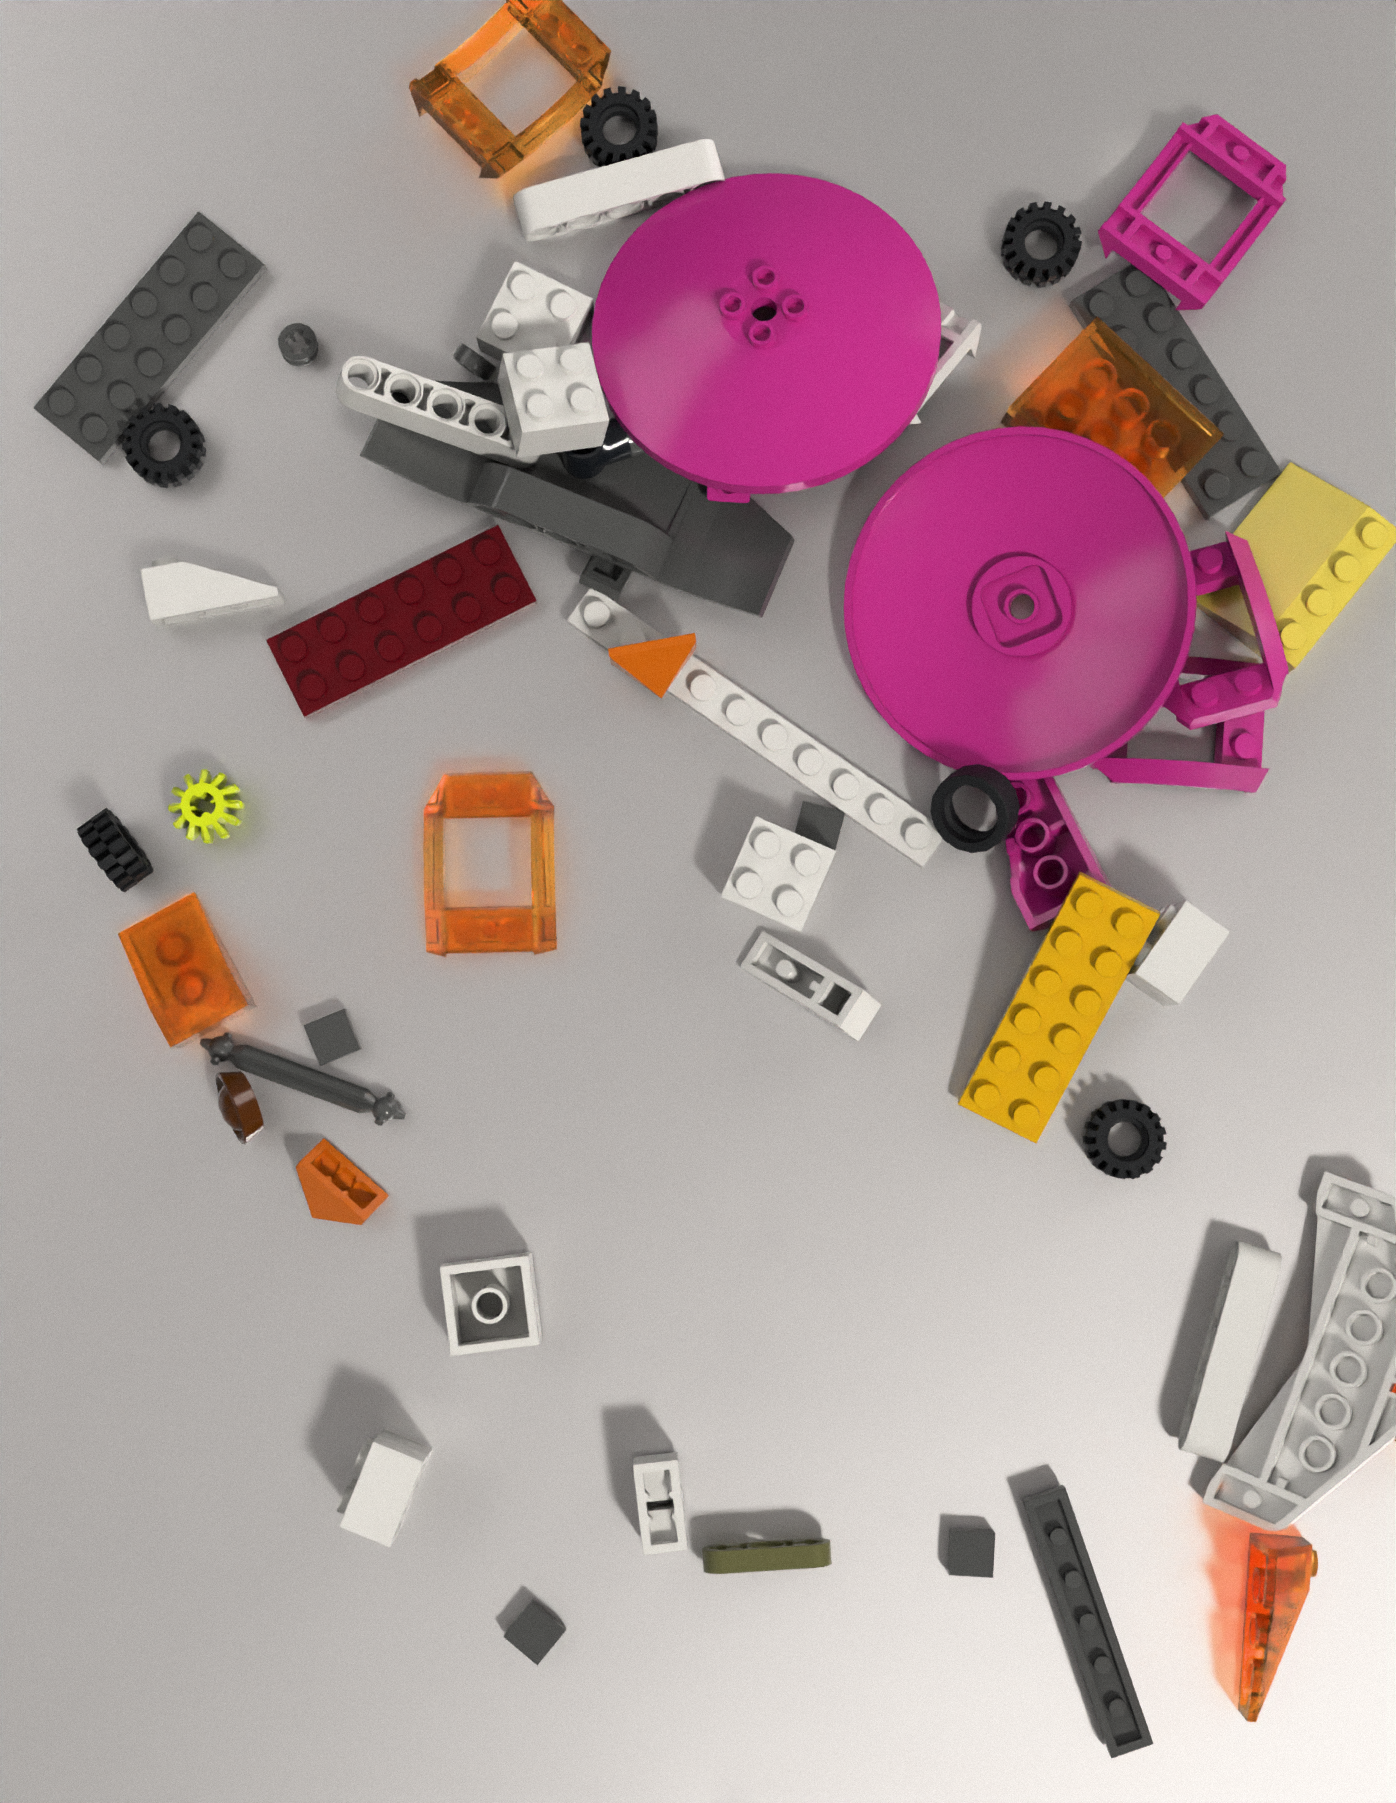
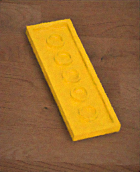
M1079 871L959 1097L958 1105L1037 1143L1158 920L1160 912Z

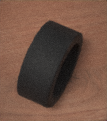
M975 764L961 767L950 774L938 786L932 796L930 813L934 827L944 841L958 850L976 853L988 851L998 845L1010 833L1018 820L1020 805L1016 790L1007 777L994 768ZM968 785L979 788L990 797L995 804L998 815L997 822L993 828L988 831L971 829L960 820L955 813L952 802L953 795L957 789Z

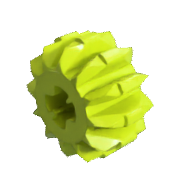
M207 769L200 771L199 783H197L193 776L186 774L183 779L188 789L186 791L179 787L172 789V793L181 798V803L168 805L170 812L182 813L173 822L174 827L180 830L188 826L186 838L191 841L198 838L201 833L203 842L212 844L214 830L221 838H229V831L225 824L229 822L239 827L241 820L231 814L232 811L245 808L244 802L230 800L239 793L240 788L238 785L231 784L225 787L227 776L219 772L212 780L210 771ZM201 800L210 801V803L215 805L212 814L208 812L203 813V810L198 808Z

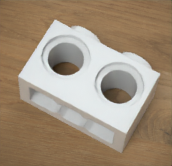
M678 1452L634 1457L633 1471L643 1555L688 1550V1535Z

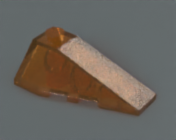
M1250 1532L1238 1701V1711L1247 1722H1256L1309 1593L1310 1577H1316L1317 1551L1312 1550L1313 1544L1302 1536Z

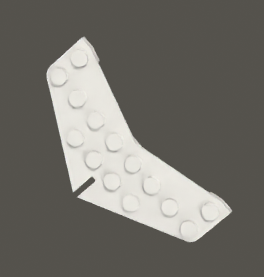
M1326 1171L1317 1191L1316 1215L1318 1219L1309 1340L1304 1358L1227 1463H1223L1211 1479L1202 1501L1204 1504L1267 1531H1283L1289 1528L1396 1439V1393L1392 1392L1396 1384V1198Z

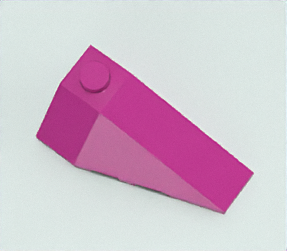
M1055 778L1009 780L1016 790L1020 805L1018 820L1007 835V839H1005L1011 869V892L1031 932L1049 929L1079 871L1110 887L1112 886Z

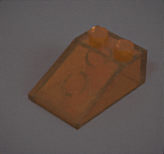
M196 892L118 933L148 1007L170 1048H182L257 1007Z

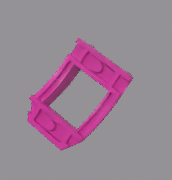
M1218 114L1202 117L1199 123L1191 125L1183 122L1113 214L1098 230L1105 258L1112 251H1115L1181 301L1175 310L1203 309L1286 201V198L1283 196V184L1286 181V165ZM1190 151L1258 201L1210 264L1142 215Z
M1225 531V542L1190 551L1196 579V593L1199 596L1239 585L1263 663L1182 685L1179 684L1178 680L1162 707L1175 714L1176 720L1189 730L1276 708L1282 694V686L1286 674H1289L1272 608L1247 540Z
M1188 656L1179 678L1201 680L1259 663ZM1265 710L1216 723L1214 763L1127 758V742L1107 757L1089 766L1092 769L1101 771L1110 779V783L1170 785L1256 793L1269 770L1268 768H1261Z

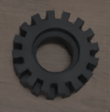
M618 86V93H612L611 87L603 89V97L600 98L597 93L591 97V106L586 104L583 109L584 117L580 120V128L585 153L588 158L590 156L593 157V164L597 167H600L601 164L606 166L650 154L652 149H656L658 136L657 116L655 110H651V102L646 97L643 100L640 99V92L633 89L631 94H627L626 87ZM615 116L629 118L636 127V133L632 140L622 145L609 142L604 137L602 131L605 123L610 118Z
M1044 201L1042 207H1038L1037 202L1029 204L1027 210H1024L1023 207L1019 209L1015 217H1011L1002 238L1003 243L1000 249L1001 256H1005L1003 264L1006 270L1011 267L1013 270L1011 276L1015 280L1019 276L1024 278L1023 284L1029 287L1032 282H1038V288L1045 287L1047 282L1050 281L1052 285L1059 283L1062 276L1066 277L1070 273L1081 250L1082 241H1079L1082 233L1080 226L1074 227L1075 217L1072 214L1066 217L1064 215L1066 208L1060 205L1057 210L1051 209L1052 202ZM1036 230L1049 232L1057 242V252L1052 257L1044 260L1032 257L1025 248V238L1027 235Z
M161 403L153 404V410H149L145 406L140 409L142 415L138 419L133 415L128 420L132 424L131 428L125 427L123 431L126 442H122V450L127 454L125 458L128 464L140 477L152 485L157 483L160 487L168 488L169 483H172L175 487L182 485L181 480L185 477L190 481L195 477L192 474L195 468L200 470L203 466V463L200 461L201 456L206 457V448L203 446L205 438L199 430L200 428L184 410L180 411L174 405L168 404V408H164ZM163 430L176 433L180 439L179 452L168 461L153 459L148 449L153 435Z
M105 808L77 828V833L84 846L88 848L89 854L97 861V865L101 870H104L110 881H113L118 889L120 888L122 892H126L153 873L152 864L144 851L138 846V842L130 835L125 825H122L119 818L108 808Z
M1119 1099L1102 1104L1101 1108L1095 1109L1090 1114L1092 1117L1089 1121H1086L1084 1126L1086 1133L1082 1137L1083 1144L1086 1145L1087 1149L1085 1151L1087 1158L1092 1160V1165L1098 1170L1116 1178L1135 1179L1144 1173H1150L1154 1170L1152 1167L1156 1163L1159 1164L1163 1157L1160 1156L1162 1149L1166 1150L1167 1142H1164L1163 1136L1166 1135V1130L1159 1122L1161 1118L1157 1113H1153L1149 1106L1134 1100ZM1120 1122L1132 1123L1140 1132L1141 1142L1139 1148L1129 1156L1115 1154L1108 1143V1135L1111 1128Z

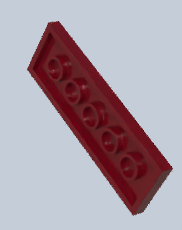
M496 525L266 641L303 716L308 719L538 603L499 525Z

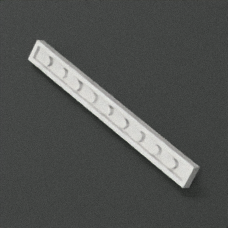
M589 588L567 620L569 625L607 651L608 648L667 638L608 596ZM692 655L666 691L829 805L844 812L845 816L919 867L923 868L941 842L942 837L934 827L931 819Z

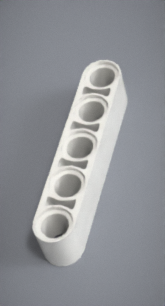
M701 139L534 185L517 192L513 196V201L524 239L532 242L663 207L689 191L716 181H725V176L714 140Z
M358 355L351 357L342 367L336 383V395L344 406L516 468L524 469L531 467L540 457V455L516 457L503 405L366 356ZM349 378H361L367 383L368 387L357 388L350 383ZM391 393H403L408 397L410 403L403 404L395 401ZM442 407L446 409L452 418L445 419L437 416L433 408ZM475 422L488 424L493 433L487 434L479 431Z
M1236 1241L1233 1245L1178 1440L1179 1450L1219 1462L1226 1460L1232 1445L1280 1273L1282 1261L1280 1253Z

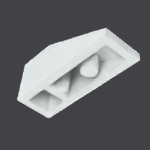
M174 557L152 561V567L140 569L149 620L158 628L285 603L284 595L275 586L185 561L178 562V559Z
M765 931L761 932L740 965V968L857 1041L860 1040L882 1005L862 988Z

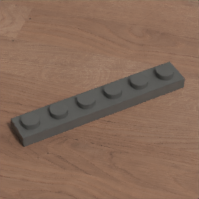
M1061 1485L1023 1498L1022 1502L1110 1757L1115 1758L1154 1744L1065 1486Z

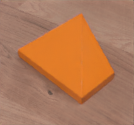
M695 633L608 648L610 662L620 671L662 699L696 650Z
M324 1138L296 1165L312 1218L362 1225L389 1196Z

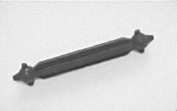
M227 1032L223 1036H217L213 1039L202 1038L200 1041V1045L208 1051L212 1058L210 1062L213 1065L217 1066L219 1062L230 1060L237 1069L357 1113L372 1112L376 1118L374 1122L379 1126L392 1119L404 1120L406 1117V1113L398 1107L394 1100L395 1095L391 1092H388L386 1096L377 1098L367 1088L249 1045L234 1046L231 1041L232 1035Z

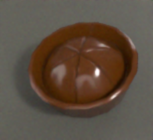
M241 1071L218 1072L215 1079L219 1094L218 1105L224 1121L233 1129L238 1140L245 1145L264 1129V1122L257 1099L249 1081Z

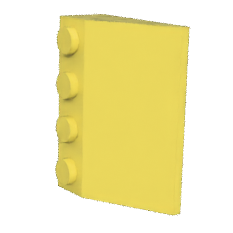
M1292 462L1286 466L1233 532L1234 535L1247 540L1272 608L1289 672L1300 664L1396 543V527L1367 504ZM1239 585L1197 596V608L1261 657Z

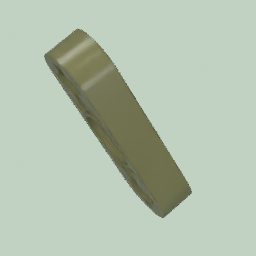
M824 1538L709 1545L702 1548L703 1571L709 1574L818 1568L832 1564L830 1540Z

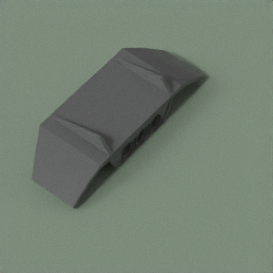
M436 381L503 405L499 385L494 382ZM391 393L395 401L403 404L410 403L408 397L403 393ZM442 407L433 408L437 416L445 419L452 418L446 409ZM377 418L360 454L361 457L442 496L686 594L761 618L765 613L795 541L793 536L751 497L748 503L709 501L707 499V486L691 481L667 469L647 453L606 465L593 478L580 479L568 473L564 467L562 452L540 455L537 462L531 467L524 469L516 468ZM475 422L479 431L487 434L493 433L488 424ZM592 448L578 449L575 451L579 453H587L591 451Z

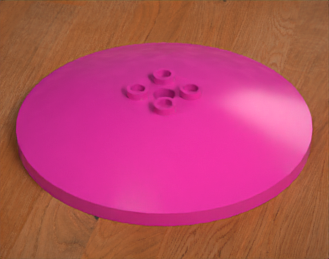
M781 173L750 174L709 183L689 191L652 214L627 239L611 262L599 289L592 321L594 363L602 392L618 423L634 443L655 461L691 481L716 489L748 494H780L823 485L851 473L882 453L901 435L923 404L934 379L941 344V310L932 273L921 251L898 222L876 204L842 186L817 178ZM763 306L771 307L777 312L768 321L757 320L754 318L753 313L756 309Z
M1007 427L974 433L940 447L912 465L890 486L868 516L850 558L844 592V625L848 649L855 671L867 696L890 727L910 745L947 767L958 770L963 766L980 764L994 768L1007 777L1008 780L1013 781L1043 779L1082 769L1107 757L1136 736L1161 709L1172 693L1183 671L1191 648L1197 611L1196 579L1186 538L1174 513L1159 491L1131 463L1109 448L1088 438L1044 427ZM1019 595H1029L1034 601V611L1026 619H1017L1011 613V603Z

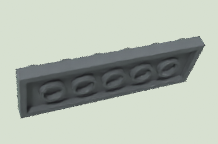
M198 211L33 408L104 465L125 440L123 436L124 428L130 429L132 426L128 420L133 415L138 419L142 415L140 409L145 406L149 410L151 409L153 404L156 403L266 272L265 264Z
M1130 264L1070 302L1069 307L1205 520L1215 516L1282 473L1178 310H1175V304L1162 286Z

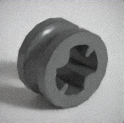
M293 323L286 326L279 335V349L284 360L290 365L304 367L311 364L316 358L319 351L318 342L314 331L309 326L302 323ZM295 336H303L305 343L309 345L307 350L302 347V353L294 354L291 345L288 344L290 340L296 342Z

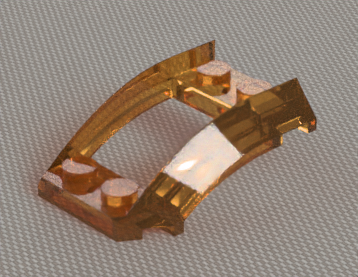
M506 0V3L475 34L435 64L433 71L420 80L417 78L412 80L409 84V90L419 117L428 113L482 168L479 178L498 179L551 139L601 89L611 50L562 0ZM525 28L575 78L576 83L537 120L515 136L465 84Z
M532 771L445 773L424 808L423 861L426 952L446 957L447 953L534 952V955L557 949L554 846L555 807ZM531 817L532 905L447 907L446 819Z

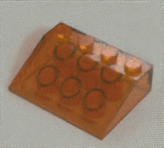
M1096 317L1009 406L1001 420V423L1006 428L1019 426L1044 427L1066 431L1088 438L1109 448L1139 470L1164 499L1224 436V433L1099 317Z

